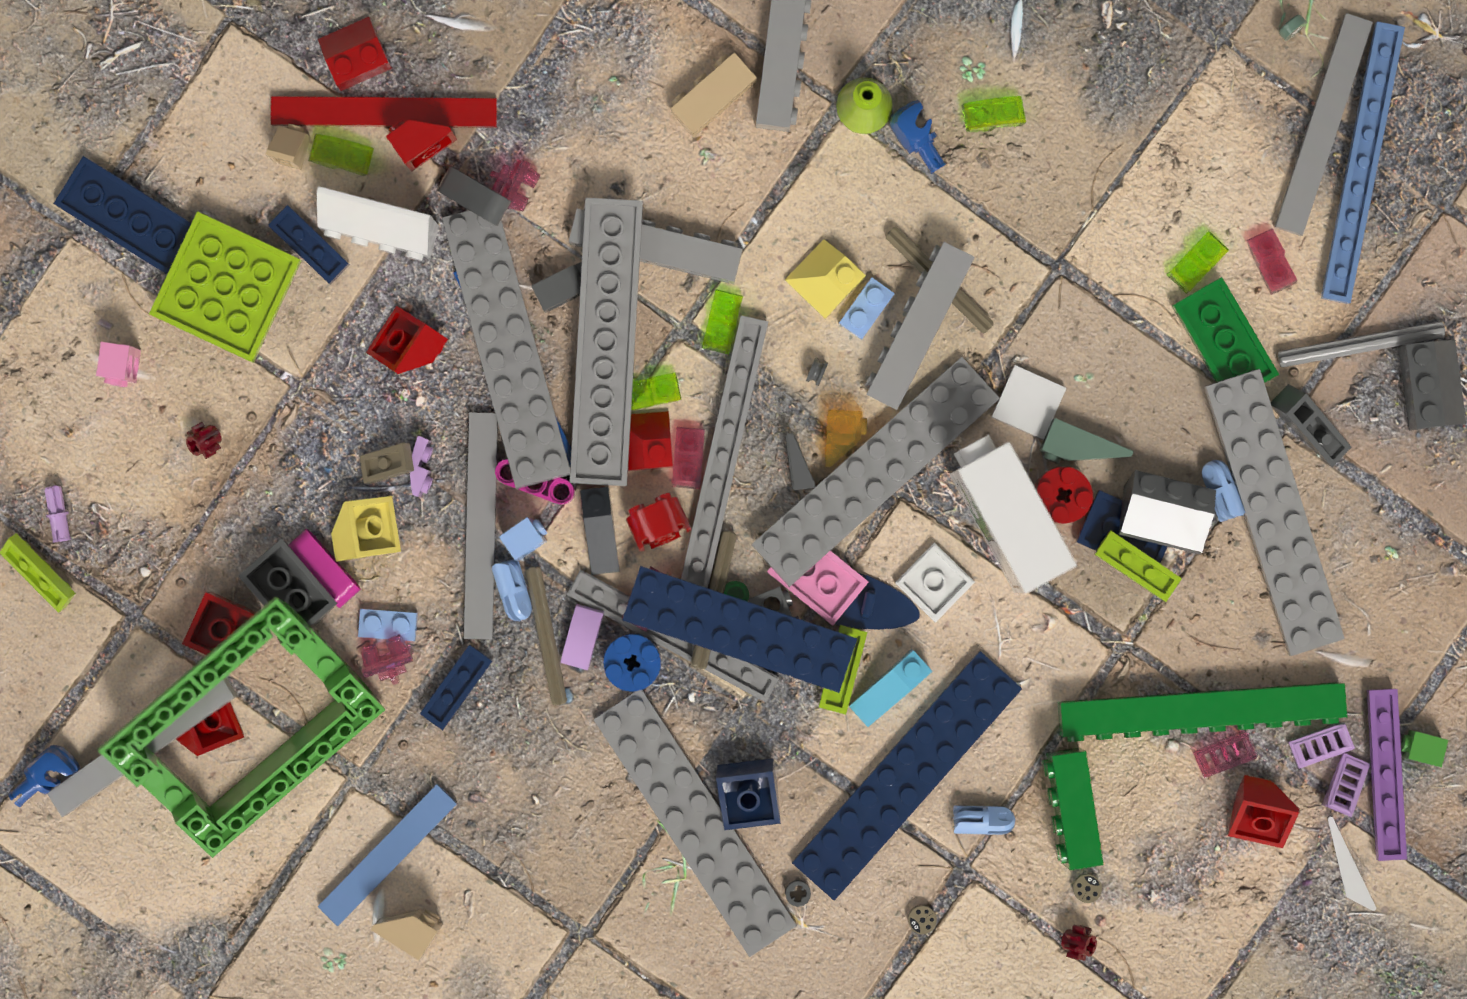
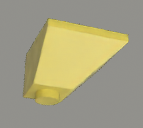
M823 240L795 268L785 281L826 319L864 280L866 275L843 253L826 240Z
M392 496L346 501L343 503L331 533L336 562L401 552Z

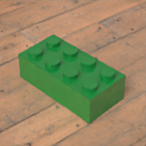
M1081 748L1046 752L1047 759L1042 760L1044 775L1050 779L1051 787L1047 788L1049 805H1052L1055 809V816H1051L1053 832L1059 836L1060 844H1055L1057 860L1069 870L1103 866L1087 752Z

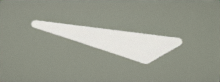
M1328 817L1346 897L1375 911L1376 906L1333 817Z

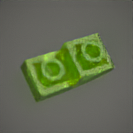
M1022 96L984 99L962 105L966 132L992 131L996 127H1016L1026 123Z
M316 133L308 161L334 170L340 168L366 176L374 148L353 141Z
M1208 231L1166 275L1187 294L1220 261L1229 249Z
M715 290L702 344L703 349L729 355L743 299L742 295Z
M676 372L633 381L631 411L682 400Z

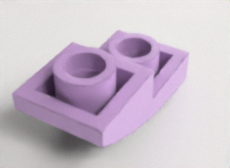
M421 436L417 437L412 454L414 471L410 472L412 495L421 497L422 493L427 494L433 478L429 477L431 471L421 467L423 462L428 463L433 447H430V440Z
M579 604L576 605L561 663L584 670L589 669L604 611Z

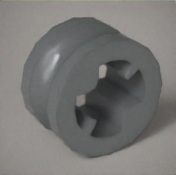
M815 357L806 381H815V385L819 386L828 362L820 363L818 358Z
M794 880L786 887V899L791 905L797 907L804 906L810 900L811 891L806 882ZM795 886H802L801 890H806V895L801 896L800 901L794 900L795 896H790V891H795Z

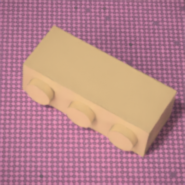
M735 52L730 57L727 54L722 56L714 64L716 68L709 75L703 73L693 82L695 87L686 94L683 91L671 102L674 105L671 108V113L693 138L757 83V77Z

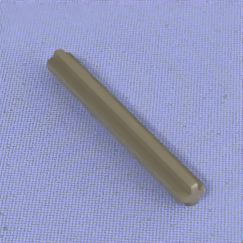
M897 227L892 228L887 233L886 239L921 274L923 270L929 272L933 262ZM959 288L952 304L982 333H986L993 326L994 322Z
M722 531L720 533L708 589L723 594L737 535L733 532ZM695 645L690 663L691 666L697 669H706L711 650Z
M538 566L527 568L525 572L551 702L555 706L562 705L567 702L542 572Z

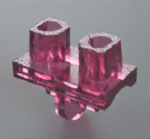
M516 159L512 170L510 166L504 164L500 173L491 171L489 175L496 180L492 190L512 201L508 209L522 212L529 198L517 193L521 183L534 188L540 178V174L529 167L531 163L525 160Z
M401 635L386 640L389 652L380 655L376 644L363 647L361 655L364 678L378 674L380 681L390 678L393 685L399 684L398 675L406 673L407 668L405 664L413 661V648L411 645H406Z

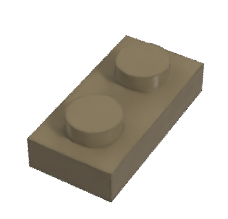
M400 443L360 456L364 484H373L414 471L410 443Z

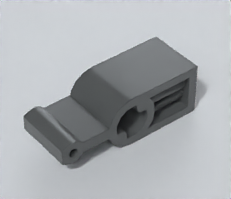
M582 262L531 286L545 313L580 296Z

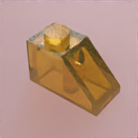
M827 411L825 468L832 467L861 440V435H866L867 418H862V411Z

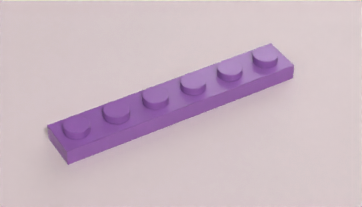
M1398 689L1367 690L1376 860H1407Z

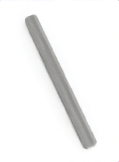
M1438 321L1282 350L1278 352V362L1280 367H1288L1443 338L1445 336V327L1443 322Z

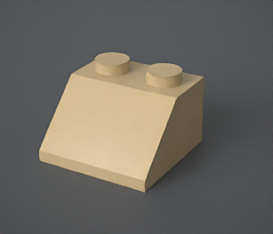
M418 909L380 918L370 930L419 961L443 924L439 922L440 917L428 909H425L423 912Z

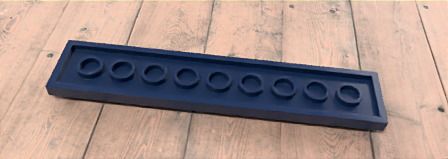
M978 651L797 855L792 864L835 901L1017 696L1022 688L981 651Z

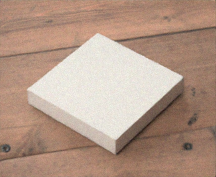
M1014 365L991 417L1044 440L1066 388Z
M935 543L895 582L935 623L975 583Z

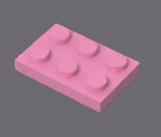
M829 551L790 587L771 567L767 571V573L832 626L868 583L865 578L832 551Z

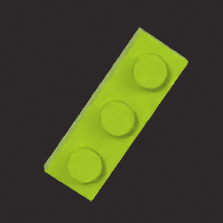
M1112 531L1108 532L1094 553L1095 556L1164 602H1167L1182 579Z
M17 533L8 538L0 554L58 613L65 609L76 594L70 585L62 580L51 569L50 565Z
M840 625L838 632L857 638V642L840 692L823 688L818 707L846 715L868 632Z

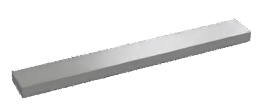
M1348 13L1343 17L1274 228L1303 236L1373 24L1372 21Z
M469 412L464 639H493L494 575L492 566L495 565L497 490L495 469L497 466L498 422L495 413Z
M582 570L579 571L567 595L593 609L604 611L603 615L691 662L694 644L623 621L622 619L630 596ZM712 650L710 651L705 670L765 703L767 702L779 677L757 665Z
M227 677L149 742L146 747L154 754L236 698L238 695ZM101 755L59 786L52 789L48 796L61 817H64L124 775Z

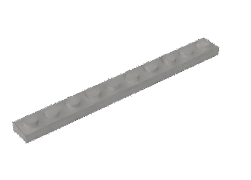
M742 315L738 325L681 580L708 588L768 326V321Z

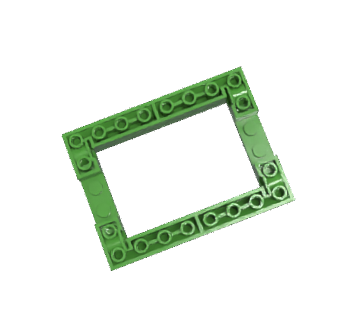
M274 597L98 748V752L136 787L140 785L145 787L172 813L175 824L213 858L386 709L361 677L288 603ZM272 631L277 636L280 644L291 655L295 653L324 683L328 693L335 700L215 803L209 806L146 745L273 637Z

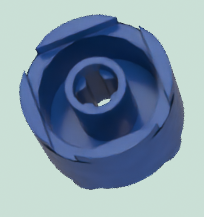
M627 634L617 638L609 645L604 655L603 663L606 677L614 686L624 691L633 692L647 688L655 681L661 669V655L657 646L650 639L640 634ZM632 655H636V661L640 662V667L635 666L633 670L628 669L629 664L625 663V658L629 659Z

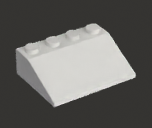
M319 186L317 188L318 228L324 231V236L340 240L341 235L352 238L351 243L368 247V243L379 245L378 250L395 254L396 250L407 252L406 257L422 261L423 257L431 258L439 225L430 215Z

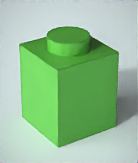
M1409 730L1408 735H1404L1401 741L1402 757L1442 768L1449 740Z

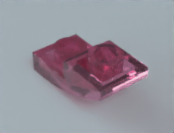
M1273 228L1247 240L1252 257L1271 295L1297 284V278L1285 258V250Z
M677 427L672 487L700 489L705 429Z

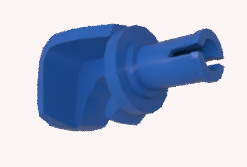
M918 100L911 101L895 111L889 124L903 148L909 154L913 152L915 154L919 153L932 174L946 165V163L933 145V139L937 137L935 131L929 134L932 119L927 120L922 128H918L915 122L923 106Z
M51 745L24 769L26 779L13 791L9 792L8 796L12 801L19 794H22L14 802L18 807H22L36 792L48 794L52 787L60 785V780L51 777L48 771L69 776L75 774L80 769V765L64 747Z

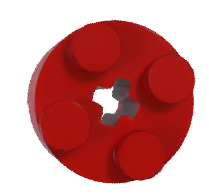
M1058 467L1048 470L1037 479L1034 486L1055 524H1068L1081 519L1088 512L1093 502V492L1089 480L1083 473L1072 467ZM1059 488L1061 491L1067 490L1069 494L1066 496V503L1064 500L1058 501L1056 499L1059 495Z
M670 492L654 499L656 503L646 507L644 504H639L628 510L630 516L626 518V522L640 552L645 551V545H650L651 549H654L680 538L679 531L684 528L686 533L691 530L678 497H672Z

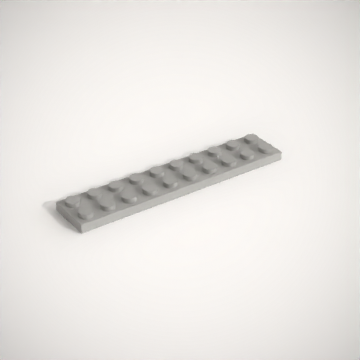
M585 197L570 483L627 486L643 201Z
M470 210L442 217L515 488L519 489L570 475V467L502 221L496 226Z
M961 357L752 543L753 548L790 587L1000 398L966 360Z
M1260 369L1204 386L1232 478L1245 510L1244 516L1288 655L1294 656L1345 639Z
M644 691L634 692L594 719L595 723L748 956L751 957L795 928L797 924L734 829L724 830L720 807Z

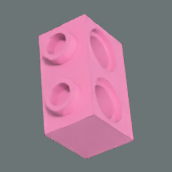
M101 342L96 376L104 378V383L113 386L127 387L128 382L136 383L141 350L128 345Z

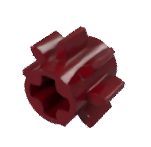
M200 422L191 427L192 430L187 432L189 437L186 439V445L193 455L199 456L203 454L204 458L207 459L216 454L217 450L221 449L219 444L222 441V437L214 425L205 427L204 423Z
M1073 925L1072 929H1067L1064 932L1061 946L1064 950H1068L1066 957L1085 961L1086 956L1090 957L1094 954L1097 947V939L1095 936L1090 935L1092 928Z

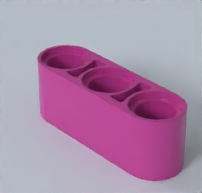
M508 459L502 460L496 466V478L501 483L515 488L513 479L505 480L502 477L503 467L509 464ZM563 478L545 481L538 490H532L529 486L519 488L521 491L560 505L569 504L575 497L573 484ZM560 484H566L570 490L569 496L565 500L557 499L554 494L556 486Z
M307 528L288 544L336 600L338 608H341L361 590L357 582L339 562H336L333 555Z

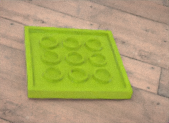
M197 211L149 315L254 363L302 260Z

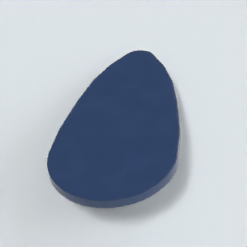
M859 573L868 583L835 624L855 629H895L916 622L920 617V612L913 602L898 590L877 579Z

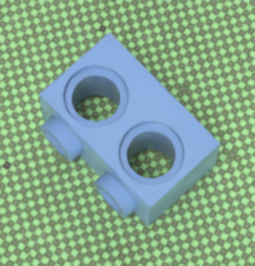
M527 517L499 536L512 557L516 561H520L547 542L544 537L547 531L539 520L535 519L533 521Z

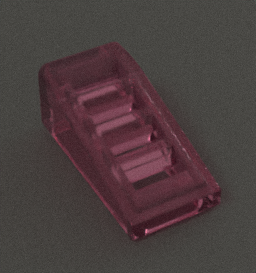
M1242 730L1193 751L1204 778L1252 761L1258 757L1248 730ZM1242 740L1247 753H1241L1238 741ZM1226 746H1232L1236 758L1231 759ZM1217 749L1221 750L1225 762L1222 764L1215 751ZM1210 753L1215 767H1209L1204 754Z

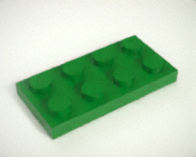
M1223 277L1172 305L1216 382L1256 369H1260L1264 383L1279 375Z

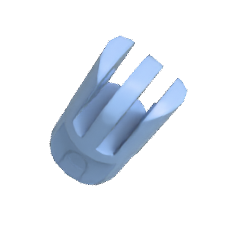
M1221 460L1207 462L1202 469V478L1206 488L1216 490L1215 512L1218 520L1224 522L1228 519L1244 515L1245 510L1228 466Z
M511 559L493 565L492 572L507 616L513 621L527 619L531 614L532 606L519 561Z
M954 805L953 807L954 834L1004 835L1008 834L1015 825L1014 813L1006 807Z

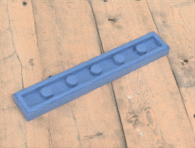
M436 784L317 907L338 927L458 803L440 785Z

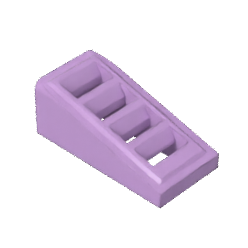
M1341 721L1288 742L1299 769L1355 749L1346 724ZM1334 732H1338L1343 745H1337ZM1325 735L1331 746L1330 750L1326 749L1322 739ZM1314 739L1320 751V754L1317 755L1311 743V740ZM1300 744H1305L1310 758H1304Z
M1343 753L1322 805L1352 817L1370 763ZM1348 763L1360 768L1359 773L1357 774L1345 769L1346 764ZM1343 774L1355 778V783L1352 784L1342 780ZM1339 785L1352 789L1350 795L1339 791ZM1336 795L1346 799V805L1334 801Z

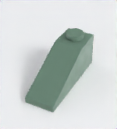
M1056 418L1052 420L1039 451L1045 453L1043 458L1057 464L1061 460L1067 462L1132 457L1134 452Z

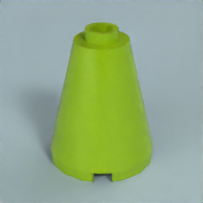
M858 78L850 81L842 88L837 98L836 108L840 121L849 130L864 135L875 133L888 122L892 114L893 103L889 91L882 83L871 78Z

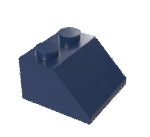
M773 758L717 765L716 781L724 830L781 824L778 786Z

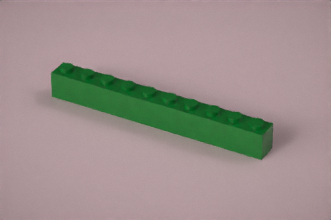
M1341 682L1057 702L1060 736L1067 737V742L1085 741L1084 736L1095 735L1096 740L1113 739V734L1124 733V738L1141 737V732L1152 731V736L1170 735L1169 730L1180 729L1181 734L1198 733V728L1209 727V732L1226 731V726L1237 725V730L1254 729V724L1265 723L1266 728L1283 727V722L1294 721V726L1311 725V720L1322 719V724L1339 723V718L1348 717L1345 683Z

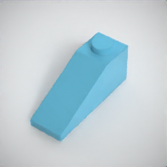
M911 649L850 704L849 707L869 727L912 691L932 670Z

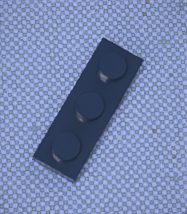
M288 205L268 225L330 285L350 265Z
M470 644L420 712V715L443 731L493 660Z

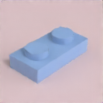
M871 277L841 319L839 325L862 340L895 293Z
M360 609L358 637L416 641L418 613Z

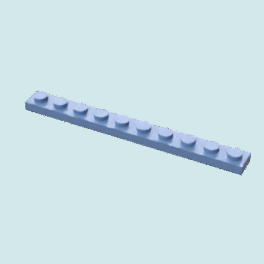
M1378 21L1374 25L1321 299L1344 304L1351 303L1405 30L1403 26Z

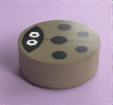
M1081 874L1074 880L1072 889L1076 898L1081 902L1092 903L1100 897L1102 885L1094 875Z
M917 905L908 914V924L915 933L928 934L936 926V914L929 906Z

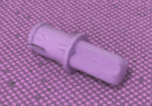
M60 485L46 487L45 496L49 513L46 515V518L50 520L52 541L55 543L71 540L66 516L69 514V511L66 512L62 487Z

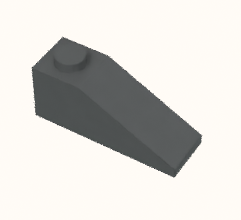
M1288 384L1271 401L1272 409L1330 467H1333L1352 448L1305 392Z

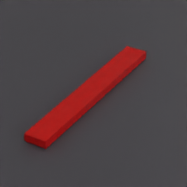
M271 96L272 126H288V124L296 126L391 127L401 120L404 123L408 120L456 128H497V98Z

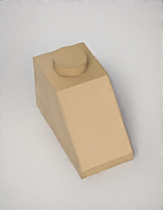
M288 124L287 128L279 126L265 155L274 163L302 170L310 137L304 133L305 129L292 124Z

